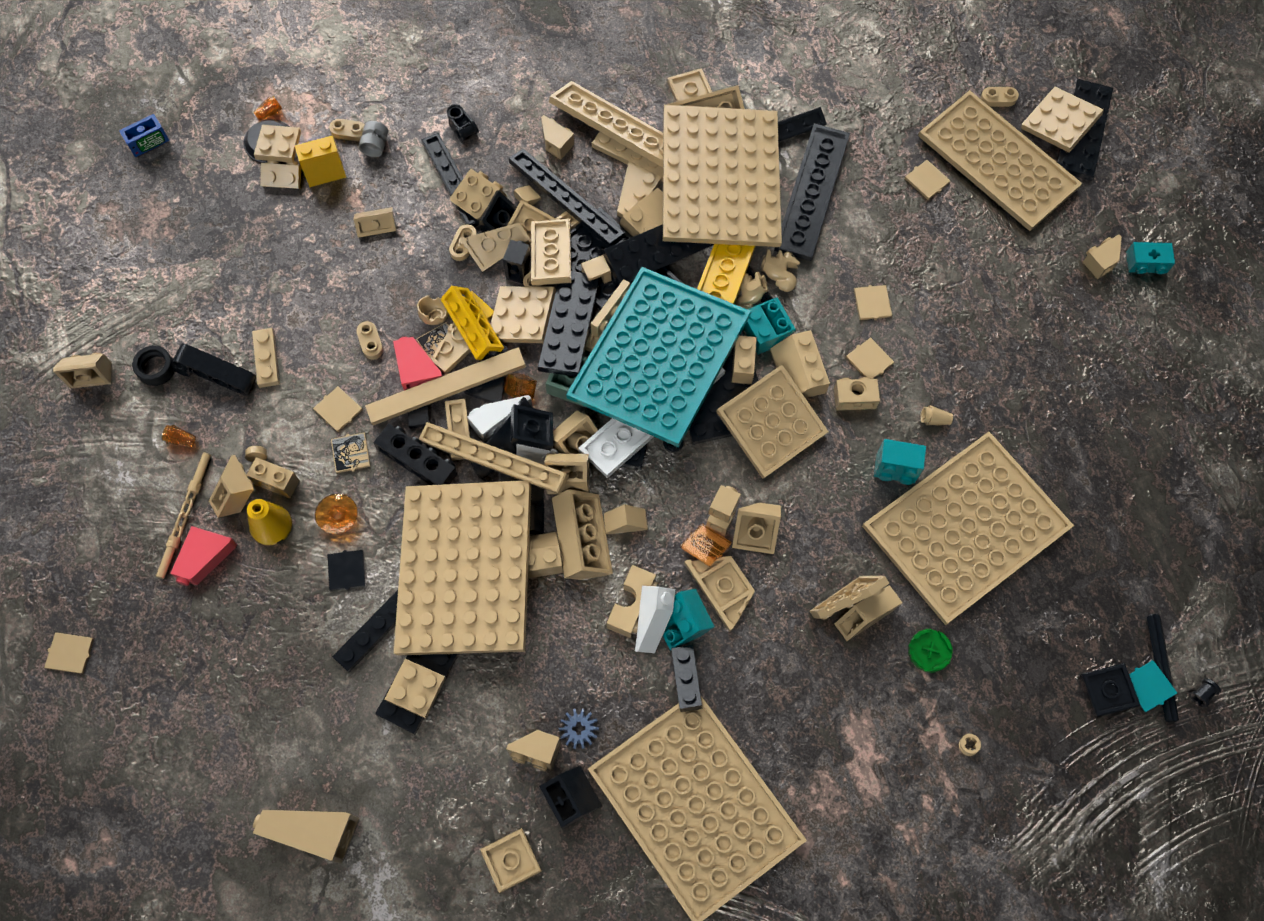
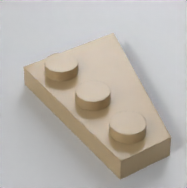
M454 322L449 325L446 336L441 340L431 358L438 369L445 375L471 352Z

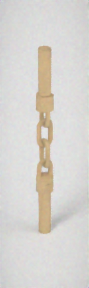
M208 453L202 454L193 480L189 483L188 492L175 523V528L166 543L167 548L157 571V578H165L175 549H178L188 515L202 486L201 481L211 457ZM186 504H189L187 512H184ZM182 517L184 518L182 525L180 526L179 522Z

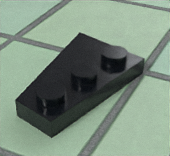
M504 346L501 352L489 351L479 362L507 352L508 347ZM505 375L465 390L464 393L487 403L502 401Z

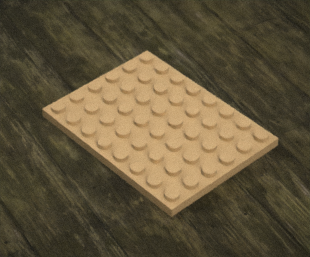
M664 105L663 241L767 247L781 246L777 111Z
M987 432L866 521L862 527L940 620L947 625L1064 535L1074 525L990 432Z
M504 481L406 486L394 641L395 655L525 652L531 484L529 482Z
M702 696L703 709L680 712L678 703L588 768L591 776L691 921L705 920L807 841Z

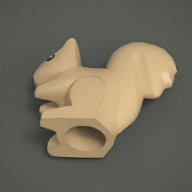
M767 249L766 255L763 256L760 270L765 272L771 280L776 281L775 284L779 287V290L790 292L795 289L797 280L793 273L787 271V268H798L797 265L800 262L790 252H786L783 255L782 251L779 250L776 257H773L771 251Z
M756 272L755 279H752V276L746 273L740 288L742 296L736 299L735 305L745 309L754 307L753 305L759 302L768 291L765 276H761L759 272Z

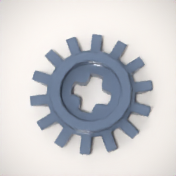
M573 709V716L567 712L565 715L568 720L561 719L560 721L565 724V727L559 728V731L565 732L560 738L561 740L566 737L568 738L565 743L567 746L573 742V749L577 748V744H581V748L584 749V742L587 741L589 745H592L593 743L590 738L597 739V735L593 733V730H599V727L593 726L597 719H589L592 715L591 712L585 716V709H581L580 714H577L576 709ZM578 722L581 723V726L585 727V730L581 731V735H577L576 731H572V727H575Z

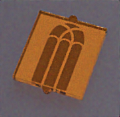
M701 524L693 533H689V537L680 545V548L710 567L719 557L723 556L731 542L706 525Z

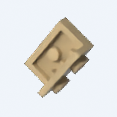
M267 160V163H261V186L301 189L302 167L296 161L279 164V161Z

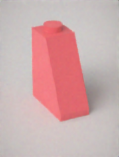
M402 337L393 341L404 391L442 377L441 371L414 337Z
M191 526L170 574L176 578V582L185 586H188L189 583L198 585L236 548L237 544L230 537Z

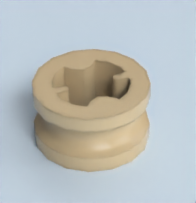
M973 734L964 735L959 742V749L966 756L975 755L981 748L979 738ZM967 739H969V742L971 740L974 742V750L965 747Z

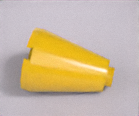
M255 499L249 503L247 507L249 531L257 542L263 545H275L277 542L288 537L292 528V519L285 508L262 499Z

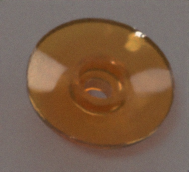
M344 494L326 496L319 502L315 510L317 525L321 530L329 534H341L348 531L355 524L358 516L355 502ZM336 514H341L339 519L334 518Z

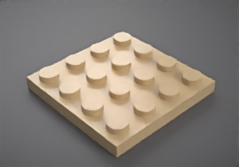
M780 365L716 410L762 479L829 432L783 365Z

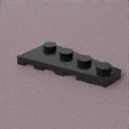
M522 397L518 402L520 406L532 408L525 397ZM510 412L506 420L500 427H497L492 437L485 444L516 455L517 444L511 443ZM469 461V464L481 480L495 471Z

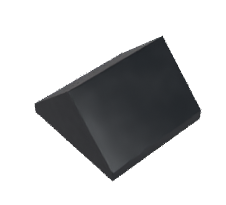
M499 190L495 192L479 221L481 233L507 226L517 208Z

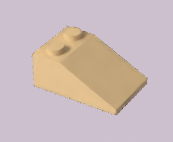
M657 188L644 197L622 216L619 225L632 237L662 225L663 192Z

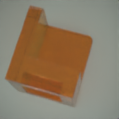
M510 373L507 375L504 392L513 398L529 395L531 400H533L537 381L526 374Z

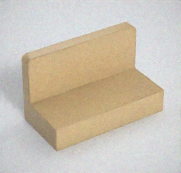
M392 207L354 214L358 238L396 231Z

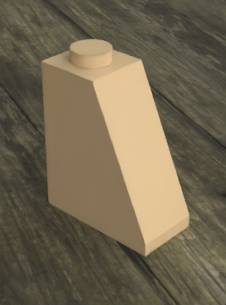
M890 585L885 587L884 592L875 597L870 596L855 604L834 623L846 641L851 640L902 604V601Z

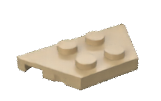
M732 556L720 557L719 559L710 558L714 561L710 566L701 560H686L684 562L685 566L728 631L731 632L754 595L755 590Z

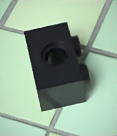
M510 240L503 257L507 280L523 284L524 277L531 269L530 246L523 241Z

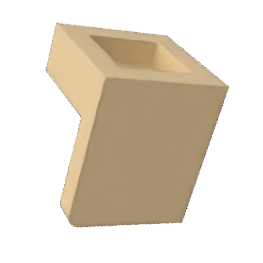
M603 255L581 263L582 273L586 274L589 281L599 277L602 278L604 284L612 281L611 270Z

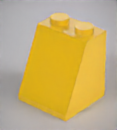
M333 135L295 145L298 160L309 187L346 178Z

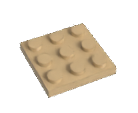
M1054 87L1022 123L1021 129L1070 153L1103 115V109Z
M500 286L490 324L499 340L509 343H544L556 293L555 287Z

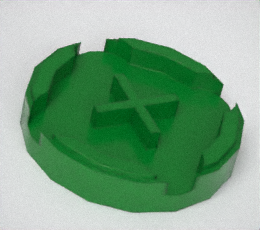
M924 629L911 638L908 645V655L916 668L924 672L935 673L943 670L951 661L953 647L944 633L932 629Z

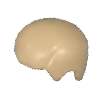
M427 295L417 303L419 318L427 325L442 324L448 317L449 313L439 297L431 299Z

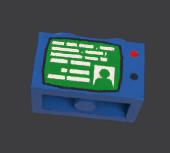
M154 114L119 130L135 157L169 141Z

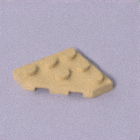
M859 576L810 610L813 618L825 620L837 611L846 607L851 608L863 599L881 594L889 582L885 576Z

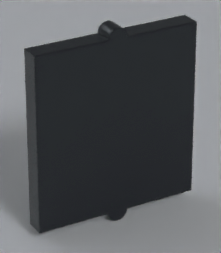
M344 550L340 553L327 554L330 591L342 589L349 591L350 588L366 586L363 550L348 552Z

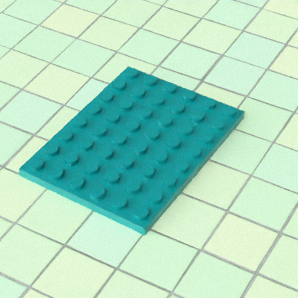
M641 267L568 390L566 397L679 447L747 323L751 311Z

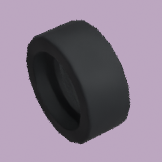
M151 345L144 347L133 358L132 367L134 373L143 383L149 386H158L166 383L175 372L172 369L173 358L166 349L160 346ZM154 357H163L165 359V365L160 372L153 375L144 374L143 367L149 359Z

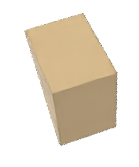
M624 504L604 513L606 534L648 530L646 511L643 508Z

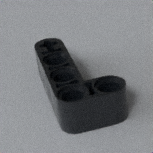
M184 343L180 345L172 360V369L180 375L189 377L192 373L245 396L249 394L257 378L255 374Z

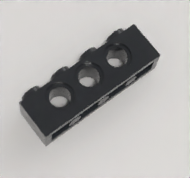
M388 424L373 442L379 452L429 485L450 484L458 475L455 468L456 465L447 458L445 460L439 457L438 452L431 447L425 448L419 439L414 436L410 438L399 426L394 427ZM400 443L405 444L403 448H396V446ZM416 454L422 455L417 460L412 459L413 456ZM432 465H438L436 470H429Z

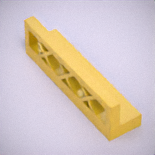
M451 286L440 300L475 359L482 360L489 351L501 352L504 346L470 290L464 287Z

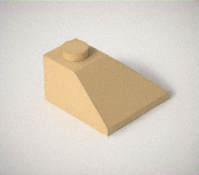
M756 503L739 508L732 548L774 554L781 519V506Z

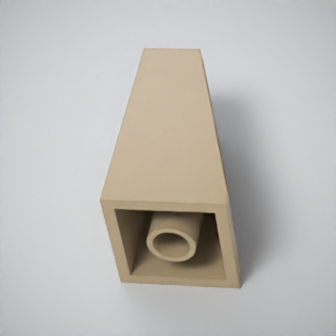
M262 810L261 814H258L254 820L253 828L255 829L253 834L342 864L359 818L346 812Z

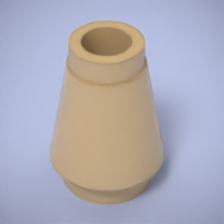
M930 405L923 407L920 420L925 425H951L953 414Z

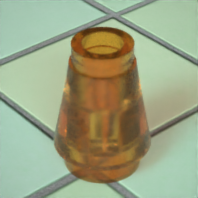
M272 96L270 98L267 97L253 113L261 121L280 113L279 111L283 108L276 98Z
M167 425L162 433V441L170 445L193 447L196 440L195 435L175 425Z

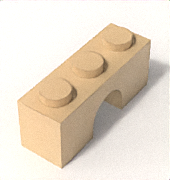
M721 485L710 506V516L707 520L706 528L723 536L726 535L739 503L741 494L735 488Z
M634 565L631 566L624 582V590L632 593L636 600L628 607L615 604L607 621V629L631 638L633 632L637 634L642 586L657 587L658 582H655L656 574Z

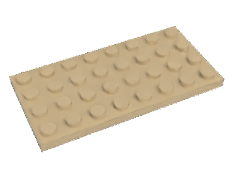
M970 90L923 128L918 135L1029 231L1034 229L1082 185L1078 179Z

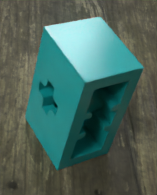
M1133 242L1126 251L1129 272L1165 274L1175 264L1172 243Z

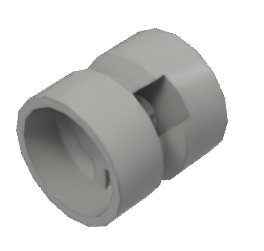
M377 121L366 122L359 142V150L370 157L382 156L389 132L388 128Z

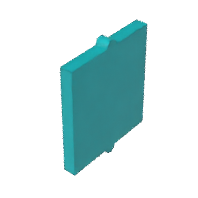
M1153 660L1140 668L1136 667L1135 671L1129 674L1141 708L1145 713L1157 705H1163L1164 701L1177 694V691Z

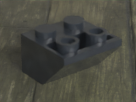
M581 766L561 773L539 786L562 830L603 807Z

